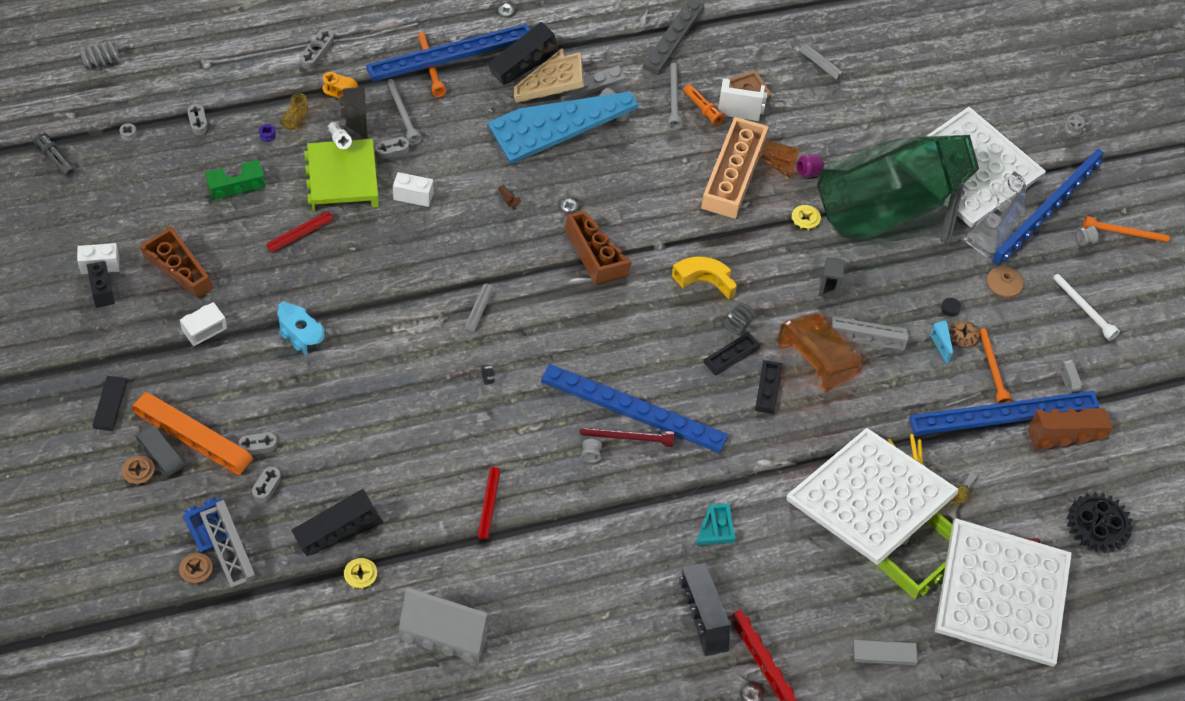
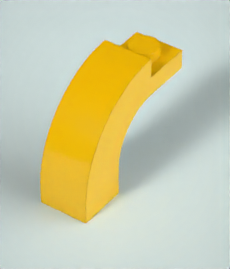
M691 257L673 265L672 277L682 288L697 281H707L714 284L728 300L735 297L737 286L735 281L730 279L731 269L722 262L708 257Z

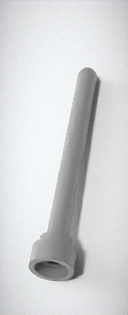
M672 63L670 65L671 115L668 118V127L672 130H678L682 127V118L678 115L677 64Z
M389 79L387 84L407 129L406 138L410 145L418 144L422 140L420 132L414 129L394 80Z

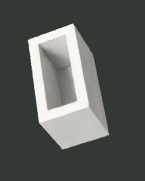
M398 172L393 184V200L429 207L433 196V179Z
M117 244L78 246L77 261L81 275L88 274L86 264L106 261L108 273L119 272Z
M214 302L180 319L182 332L193 346L227 329L226 319Z

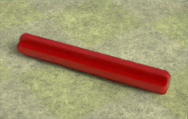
M326 211L271 240L266 244L267 249L272 253L333 220L331 213Z
M491 467L489 470L478 530V538L480 539L489 538L500 477V468Z

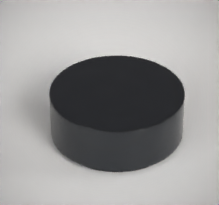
M946 298L941 306L942 312L951 317L958 315L961 308L960 302L955 298Z
M491 365L482 366V378L485 385L493 384L495 380Z

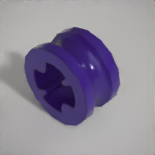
M265 124L259 128L261 140L270 142L275 139L276 132L274 126Z

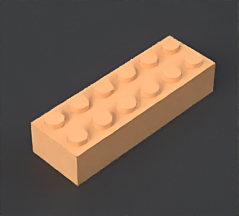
M734 117L704 192L701 209L736 219L764 147L768 126Z

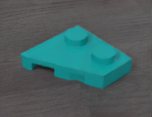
M729 503L709 505L696 540V546L734 543L736 538Z

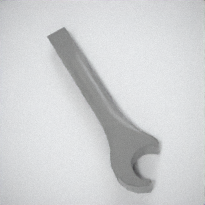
M972 472L968 475L952 503L939 512L945 519L950 520L952 524L956 518L959 505L978 476Z

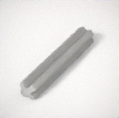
M805 43L801 46L800 51L835 79L841 77L842 70L810 45Z
M487 283L483 285L466 322V330L475 331L493 292L492 285Z

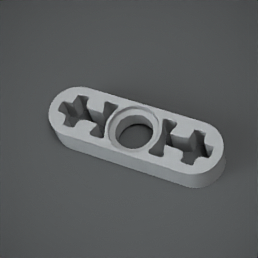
M321 29L302 53L300 59L303 68L313 69L334 42L333 32L330 29ZM314 47H321V48H322V49L319 50V51H314V50H313Z

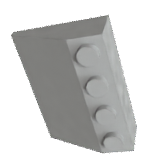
M407 588L399 625V638H402L407 643L421 644L429 650L436 649L442 651L443 654L448 656L455 655L461 657L466 662L474 661L479 663L487 643L488 613Z

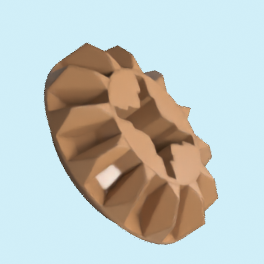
M958 320L955 324H952L949 330L951 340L962 347L973 346L977 343L980 336L978 328L974 327V323L969 324L966 320L964 322ZM964 329L966 330V333H967V335L965 336V338H964V335H963V332H962Z
M133 456L126 460L122 466L123 478L129 484L134 483L137 486L143 482L146 484L147 480L152 478L155 472L153 462L145 456ZM138 465H140V468L142 470L140 471L139 476H137L135 472L137 471Z
M193 553L186 556L179 565L181 578L187 583L191 582L195 585L201 581L205 582L208 577H211L213 569L210 558L201 553ZM199 566L201 571L193 573L192 567L196 568Z

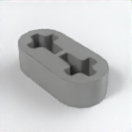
M193 104L189 106L187 111L191 131L195 135H204L208 130L204 109L199 104Z
M403 137L381 141L376 145V156L380 159L394 158L409 152V141Z
M1061 361L1060 373L1068 393H1079L1081 391V381L1073 361Z
M272 433L246 435L240 438L238 445L251 455L265 454L276 450L277 439ZM267 440H270V445H266ZM246 443H250V448H246Z
M276 467L266 468L253 486L252 495L256 502H267L280 484V471ZM275 475V478L272 477L268 482V476ZM265 488V494L258 495V492H262Z

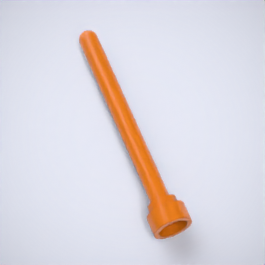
M420 32L418 37L422 50L429 49L425 33ZM435 66L428 67L433 81L431 86L433 95L435 97L445 95V85L439 80Z
M1086 216L1083 222V228L1085 229L1089 226H1095L1096 229L1163 242H1169L1171 239L1169 235L1097 222L1094 217Z
M981 328L979 331L997 389L996 402L997 404L1012 402L1011 394L1004 388L987 330Z

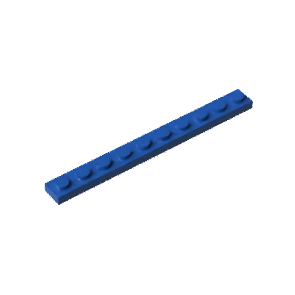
M527 24L367 64L366 70L374 82L508 47L530 31Z
M1097 149L996 251L992 262L997 265L1003 260L1006 262L1010 258L1012 251H1017L1022 245V241L1024 239L1028 240L1033 230L1039 229L1043 220L1048 219L1052 215L1053 210L1061 206L1063 199H1068L1073 193V189H1078L1083 179H1088L1093 169L1099 168L1103 162L1101 158L1104 152Z
M549 364L541 380V383L662 431H673L677 437L721 453L728 438V434L552 364Z
M1094 391L910 415L909 422L915 436L1032 420L1037 409H1043L1044 412H1050L1051 409H1058L1059 412L1075 409L1076 412H1080L1082 409L1100 408Z

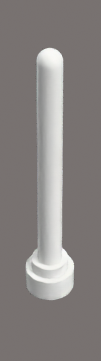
M1059 274L1054 275V280L1103 329V335L1108 341L1118 336L1120 330L1115 325L1108 324Z

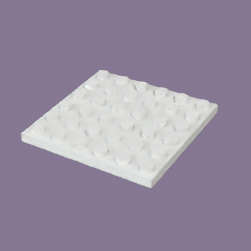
M970 107L895 158V162L948 207L958 161L954 164L924 147L932 136L966 145L960 159L966 158L969 161V166L957 216L971 228L1038 181L1046 173L1042 167Z
M866 428L786 496L788 502L878 565L958 494V488Z
M955 518L952 524L934 632L1054 667L1057 664L1071 552Z

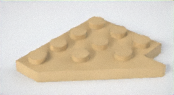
M563 49L556 52L514 87L516 103L584 87L581 53L565 56Z

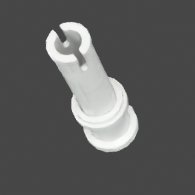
M331 122L328 125V131L332 134V139L337 147L340 149L350 147L352 140L348 133L341 129L336 122Z

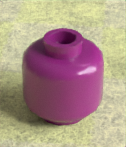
M817 154L803 155L799 158L796 168L798 173L804 178L817 177L823 171L824 162Z

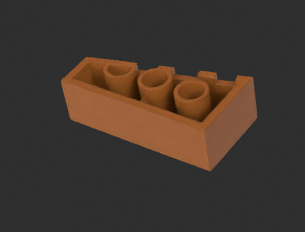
M585 211L568 214L564 229L594 284L628 276L632 261L621 254L622 251L619 247H615L609 241L610 238L599 230V226Z
M172 226L139 245L145 259L196 298H200L214 289L209 276Z
M1105 408L1082 409L1080 412H1076L1075 409H1068L1065 412H1059L1058 409H1051L1050 412L1037 409L1029 425L1028 432L1035 449H1049L1053 446H1068L1072 443L1082 444L1091 440H1105L1109 437L1113 427Z

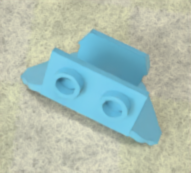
M284 301L277 305V315L280 324L279 332L284 339H289L292 342L293 347L297 351H302L306 355L308 354L307 345L318 344L324 340L323 326L320 322L317 323L314 318L310 317L306 313V309ZM301 321L305 328L298 329L295 326L296 323Z

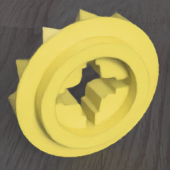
M801 205L793 210L792 220L795 226H800V229H815L820 224L821 215L816 208L809 205Z
M357 558L350 561L344 569L346 583L350 584L353 589L355 587L360 589L367 586L370 587L377 577L375 564L365 558ZM359 568H361L364 574L361 580L357 575Z

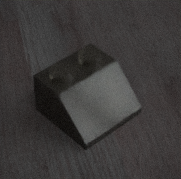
M365 87L343 88V96H340V106L344 107L341 108V118H345V125L361 137L368 138Z

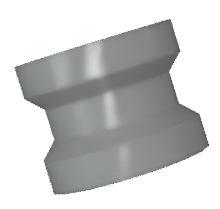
M1079 115L1069 116L1064 127L1065 133L1070 137H1078L1085 125L1084 119Z
M1089 226L1087 229L1079 228L1077 230V240L1081 246L1098 242V232L1095 226Z
M596 439L584 440L582 445L584 450L581 454L582 460L590 463L600 461L601 453L599 451L602 450V443Z

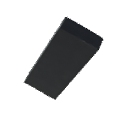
M747 332L705 358L704 364L716 376L760 349V344Z
M763 360L755 411L774 414L782 363Z
M106 377L92 424L93 429L113 431L127 385V378Z

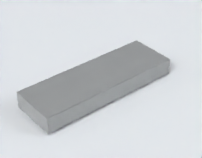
M854 640V662L916 665V643Z

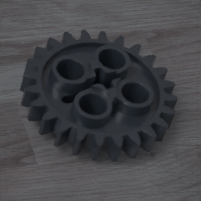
M1094 492L1092 497L1088 493H1086L1084 498L1079 496L1078 500H1075L1070 507L1066 518L1069 520L1067 526L1071 527L1069 533H1076L1074 540L1080 539V546L1086 543L1087 550L1094 547L1096 553L1099 548L1102 549L1103 553H1106L1108 549L1111 552H1114L1115 548L1121 549L1122 545L1127 543L1132 534L1133 526L1131 523L1133 519L1128 518L1130 512H1124L1125 505H1118L1120 500L1113 502L1112 496H1109L1107 499L1105 494L1102 493L1098 497L1096 492Z

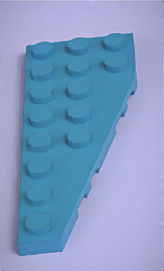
M623 92L519 108L487 123L511 165L639 107L631 92Z

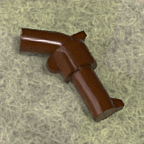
M501 185L498 190L503 195L504 201L515 210L516 206L521 202L520 198L509 193L506 187Z

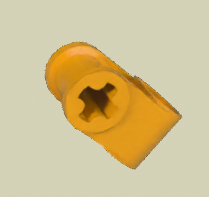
M327 72L323 75V92L326 95L334 96L344 101L351 100L358 87L354 79L338 75L334 72Z

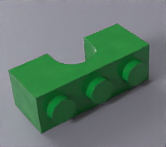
M259 160L242 163V173L237 177L227 176L223 168L205 172L211 199H222L265 188V178Z

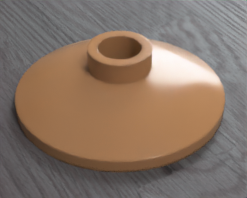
M996 267L987 276L989 289L1001 297H1014L1022 291L1024 286L1022 276L1010 267Z

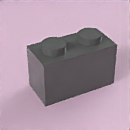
M826 257L819 297L837 300L843 278L845 260Z

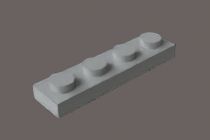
M615 66L585 76L584 87L577 90L564 91L558 94L562 102L570 101L625 83L626 76L619 66Z

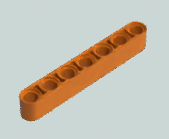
M144 392L131 406L133 412L142 419L237 475H241L253 461L252 455L245 449L148 392Z

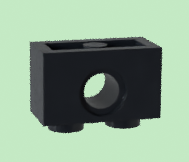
M106 261L86 264L95 307L115 304Z

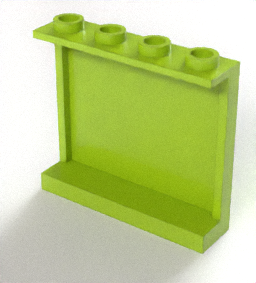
M373 139L352 140L350 147L347 149L338 148L334 142L307 143L308 151H304L305 162H309V165H305L306 176H310V179H306L307 190H311L307 197L308 205L312 204L313 212H315V204L371 200V208L379 207Z

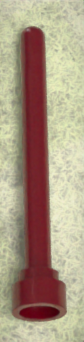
M581 428L579 431L582 436L661 442L665 447H673V431H666V433L662 434Z

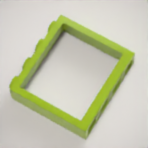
M937 512L927 523L950 542L952 524ZM887 557L877 566L916 600L920 595L924 597L930 591L932 584L935 583L937 585L943 579L946 561L920 585H917Z

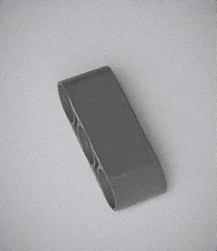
M154 425L135 435L141 448L166 478L184 468L181 458Z

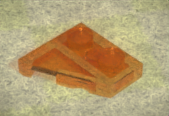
M766 140L761 158L791 179L800 149Z

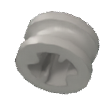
M127 123L120 127L119 131L122 140L127 142L135 140L137 132L133 124Z

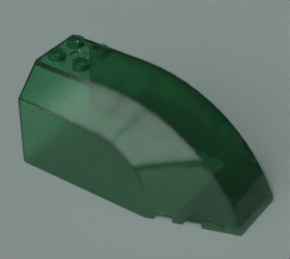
M970 135L906 137L869 147L821 169L817 187L827 219L838 233L845 238L870 240L942 206L945 200L950 195H953L961 184H964L979 170Z

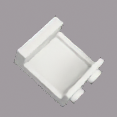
M723 79L718 111L728 117L759 121L760 114L764 115L765 104L762 103H766L767 92H764L765 86L761 85L760 92L729 88V79Z

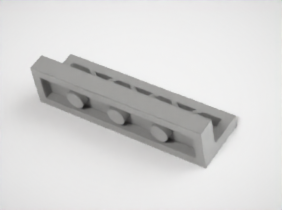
M833 316L830 338L904 351L908 341L907 329Z
M224 500L217 502L216 507L200 512L230 588L232 589L254 580V571ZM217 512L220 518L218 525L215 526L209 523L206 516ZM217 531L227 535L228 538L225 545L216 541ZM225 549L234 552L235 559L233 563L223 559ZM233 568L242 571L244 578L233 582L230 575Z

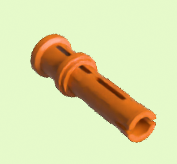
M692 84L684 87V93L702 110L703 116L711 120L713 126H719L724 121L725 114L719 112L715 104L709 103Z

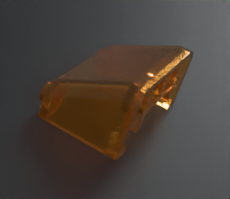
M812 313L789 319L781 324L777 342L782 347L788 345L790 349L794 346L816 369L815 375L817 378L819 376L822 378L823 383L820 387L825 393H828L861 371L863 362L861 355L856 353L839 336L821 314Z

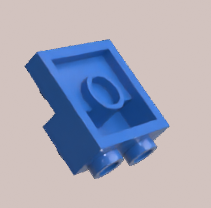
M215 497L205 501V505L200 508L193 506L185 510L186 514L182 517L200 553L213 548L200 512L216 507V503L222 501V498L217 500ZM217 512L206 516L209 523L215 526L218 525L220 518ZM217 531L216 541L219 543L226 542L227 535Z

